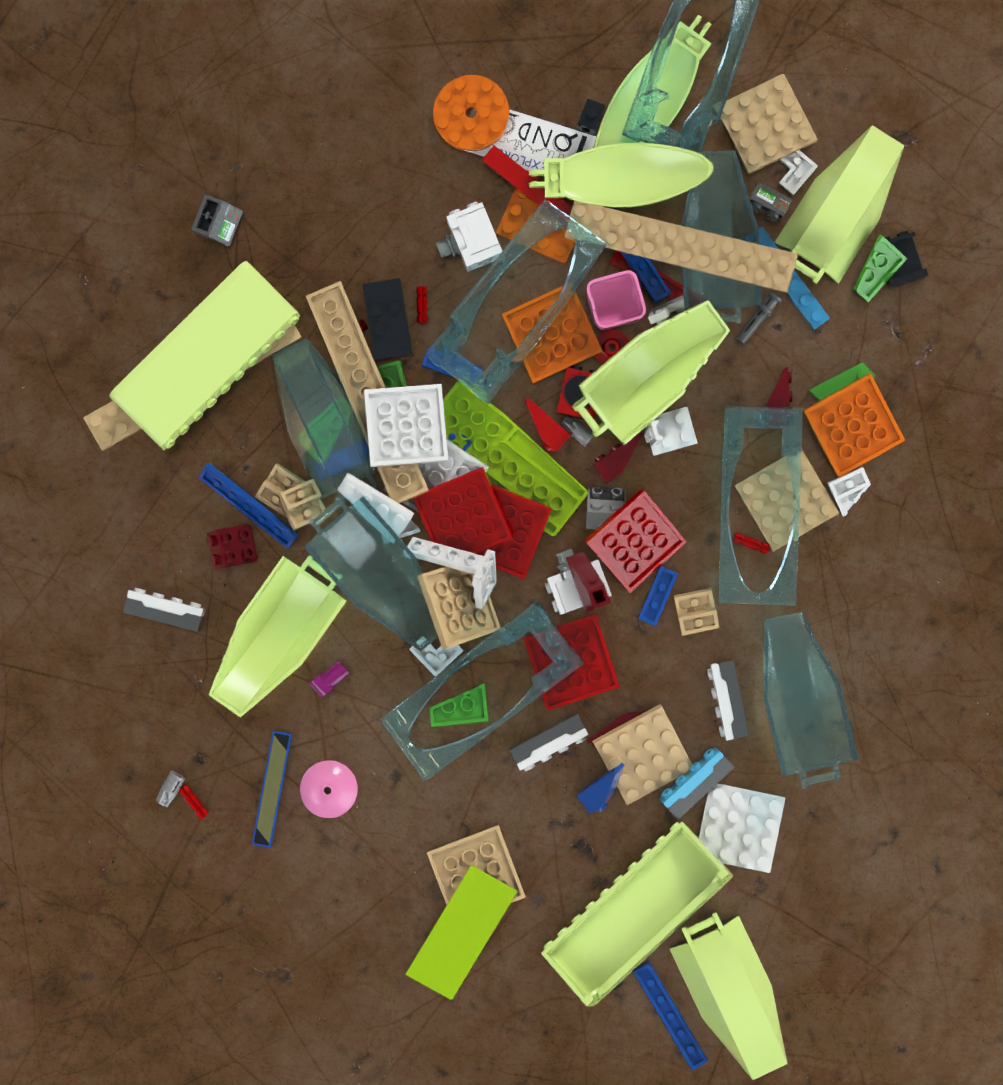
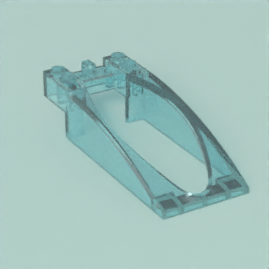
M673 0L645 67L622 135L636 142L643 141L645 143L674 146L700 154L709 126L720 120L760 0H734L729 34L716 75L699 105L684 121L681 132L654 121L659 103L669 98L668 93L656 87L682 11L690 2V0Z
M545 199L452 312L449 326L427 351L428 360L441 370L447 371L471 389L473 394L489 404L564 308L606 247V243ZM556 230H569L574 236L575 249L571 266L559 297L517 349L508 355L501 349H496V358L483 372L459 354L458 351L466 343L474 318L485 297L501 275L534 244Z
M725 406L721 480L719 603L796 606L803 407ZM745 428L783 429L781 454L787 458L793 486V519L787 549L773 583L767 590L761 593L751 591L742 578L734 552L730 529L731 486L735 468L744 447Z
M540 602L532 604L504 627L497 629L380 719L425 782L585 664L574 648L571 649L551 622L550 616ZM531 632L553 661V663L531 678L533 685L525 696L508 713L490 726L471 736L436 748L420 749L411 744V728L429 700L452 675L480 655L502 645L509 646Z

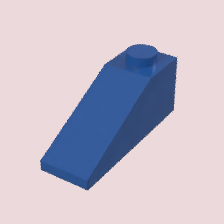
M623 763L586 786L577 795V798L590 814L596 810L601 812L608 806L606 802L614 793L625 766Z

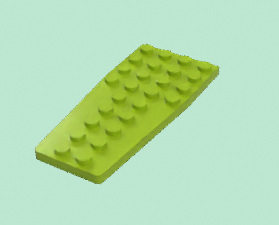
M459 379L443 399L446 439L449 440V434L454 433L456 439L449 441L461 449L467 444L465 440L472 441L473 443L467 448L466 452L489 466L486 474L491 484L552 507L544 532L550 536H556L588 495L587 489L510 418Z

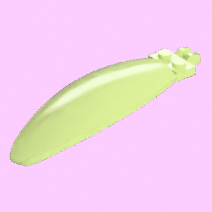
M700 15L695 18L690 27L680 21L670 37L651 50L630 71L617 89L605 112L594 148L620 143H654L662 135L686 101L696 77L699 61L712 44L703 38L712 25L711 23H706L700 34L694 31V28L701 21L702 17Z
M653 143L611 144L588 149L564 159H544V170L529 171V175L532 177L544 176V182L533 181L529 183V187H545V198L566 197L573 201L607 208L638 207L673 198L697 187L712 174L713 164L697 152L674 146Z

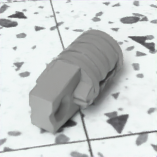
M566 416L560 424L562 428L571 434L570 437H573L574 440L584 447L594 437L590 429L569 416Z
M171 770L156 798L158 804L168 807L186 778Z

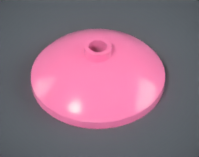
M333 760L321 761L311 766L305 772L300 784V795L306 808L313 814L323 818H335L346 813L354 804L358 792L357 781L352 771L346 765ZM325 787L331 788L330 794L325 793Z

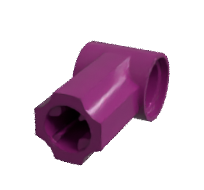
M337 661L326 672L321 673L309 684L323 698L349 672L340 661Z

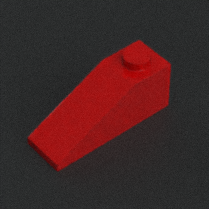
M527 398L525 403L540 440L544 443L542 447L549 453L553 451L556 454L570 438L571 434Z

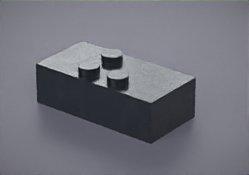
M397 278L362 284L375 362L412 357L413 350L401 279Z

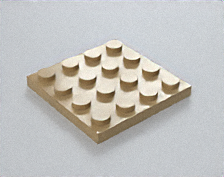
M784 73L715 106V110L748 175L818 141Z
M801 447L734 486L766 542L770 545L772 552L839 514Z
M443 567L417 576L443 650L501 630L490 596L483 609L475 607V599H473L474 586H472L474 574L450 567Z
M661 704L593 740L608 771L621 763L625 765L617 783V788L627 805L677 779L679 776L688 773L692 765Z
M499 824L427 851L446 905L471 865L517 890L518 892L511 903L526 898Z

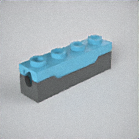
M716 747L707 750L699 762H695L690 766L688 773L679 776L671 788H667L662 792L659 800L677 819H680L734 768Z

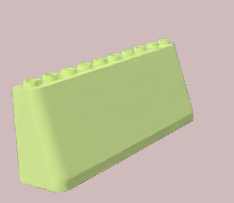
M244 261L112 390L110 398L163 450L169 449L175 444V439L180 434H185L189 430V426L194 421H198L203 416V412L207 408H211L217 402V398L230 389V385L235 380L238 381L242 378L244 371L248 367H252L257 363L258 357L262 353L265 354L271 349V344L276 339L280 340L284 336L285 331L298 322L300 314L248 261Z
M676 822L669 829L671 832L666 837L664 835L655 842L657 845L652 850L650 848L641 855L643 858L638 863L636 861L627 868L628 872L624 876H618L613 881L614 885L610 889L606 888L603 890L596 902L592 901L586 906L585 909L587 911L582 915L578 914L571 921L573 923L568 928L564 927L557 934L559 937L556 940L549 941L543 947L545 950L541 954L586 1006L598 1004L733 877V874L684 822Z

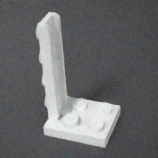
M687 407L662 413L645 427L644 437L646 443H650L653 456L697 444Z
M412 537L405 550L406 555L474 574L472 586H474L473 599H475V607L483 609L497 583L495 551L487 550L486 554L482 556Z

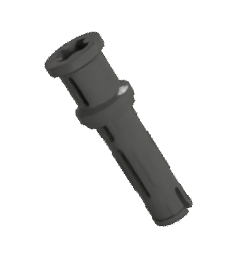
M768 291V296L761 304L757 305L758 310L735 337L742 344L746 345L765 318L772 315V311L778 303H782V300L773 292Z

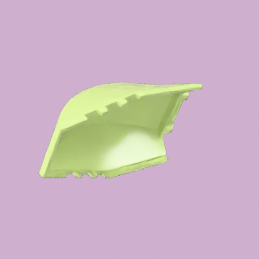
M873 125L813 181L774 242L781 247L791 250L792 253L798 254V256L819 268L820 270L817 273L798 260L795 264L796 269L812 278V282L816 284L824 272L839 284L880 220L904 145Z
M708 300L681 312L637 335L579 385L583 397L572 408L578 411L584 418L595 437L609 429L623 444H626L685 393L687 385L696 378V373L702 365L707 363V358L712 351L716 350L730 331ZM588 403L602 420L600 425L596 423L584 407Z
M311 555L307 557L301 567L283 556L236 623L209 696L239 717L247 713L303 664L347 602L333 591L341 576L338 574L335 576L314 561V557ZM309 566L331 582L330 585L326 586L305 571L306 568Z
M715 912L712 914V917L689 928H682L687 943L669 949L702 1019L752 1080L788 1064L772 985L739 915L725 925H722L718 914ZM717 924L718 928L693 940L691 939L690 935Z

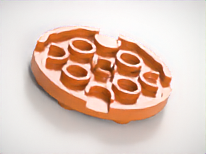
M465 75L455 78L441 89L434 103L433 119L439 135L450 146L458 150L480 151L495 144L506 131L509 120V105L504 92L495 82L479 75ZM475 109L477 111L475 117H467V110Z

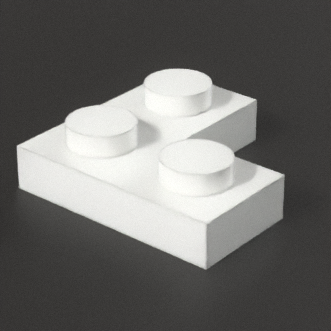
M800 150L785 158L783 157L779 161L790 170L778 184L793 196L818 165Z
M684 294L652 308L648 316L650 323H657L658 325L667 320L670 312L675 311L678 313L686 309L689 303L687 295Z
M424 636L409 649L435 677L463 652L459 645L444 650L440 646L436 650Z

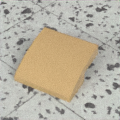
M277 463L263 482L255 498L287 518L279 493L306 481Z
M314 479L279 493L284 511L293 531L328 515L320 499L322 495Z
M711 588L673 596L682 636L719 628Z

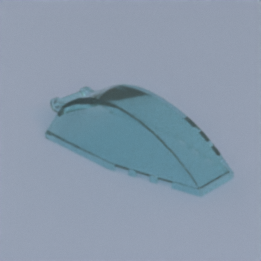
M736 150L697 152L713 164V172L703 183L689 190L682 226L759 244V227L755 220L753 207L747 193L748 190L743 180ZM682 267L684 308L690 309L708 300L714 309L735 308V314H719L724 322L736 321V324L741 323V308L762 305L761 286Z
M307 338L272 354L287 432L310 480L314 479L322 495L320 499L323 500L337 492L342 504H347L348 499L337 490L347 473L359 480L367 477L369 482L366 484L374 489H378L372 477V474L379 472L378 468L370 467L368 444L337 374Z
M337 496L335 498L336 501L315 519L311 518L309 520L318 534L304 546L305 549L356 607L393 631L413 647L422 651L438 635L417 577L424 573L415 555L364 496L349 507ZM339 507H342L344 511L324 529L319 526Z
M803 612L764 620L763 700L782 777L799 773L803 789L808 788V785L835 779L839 781L841 780V774L838 764L859 759L840 682L836 678L829 661H827L820 644H818ZM829 766L833 768V772L807 778L805 775L807 771Z

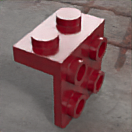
M250 525L218 529L207 533L206 543L210 548V562L214 570L257 561Z

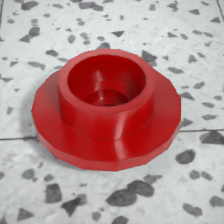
M615 329L601 332L596 338L603 352L595 355V358L602 365L629 343L627 336ZM610 344L615 345L616 349L614 351L608 349Z

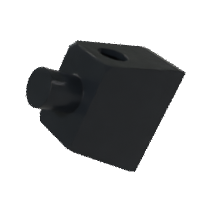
M587 99L576 130L595 136L606 105Z

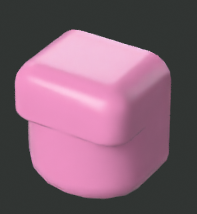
M627 270L590 281L587 285L586 296L594 324L598 329L608 330L634 324L643 319L646 313V306L638 278L633 271Z

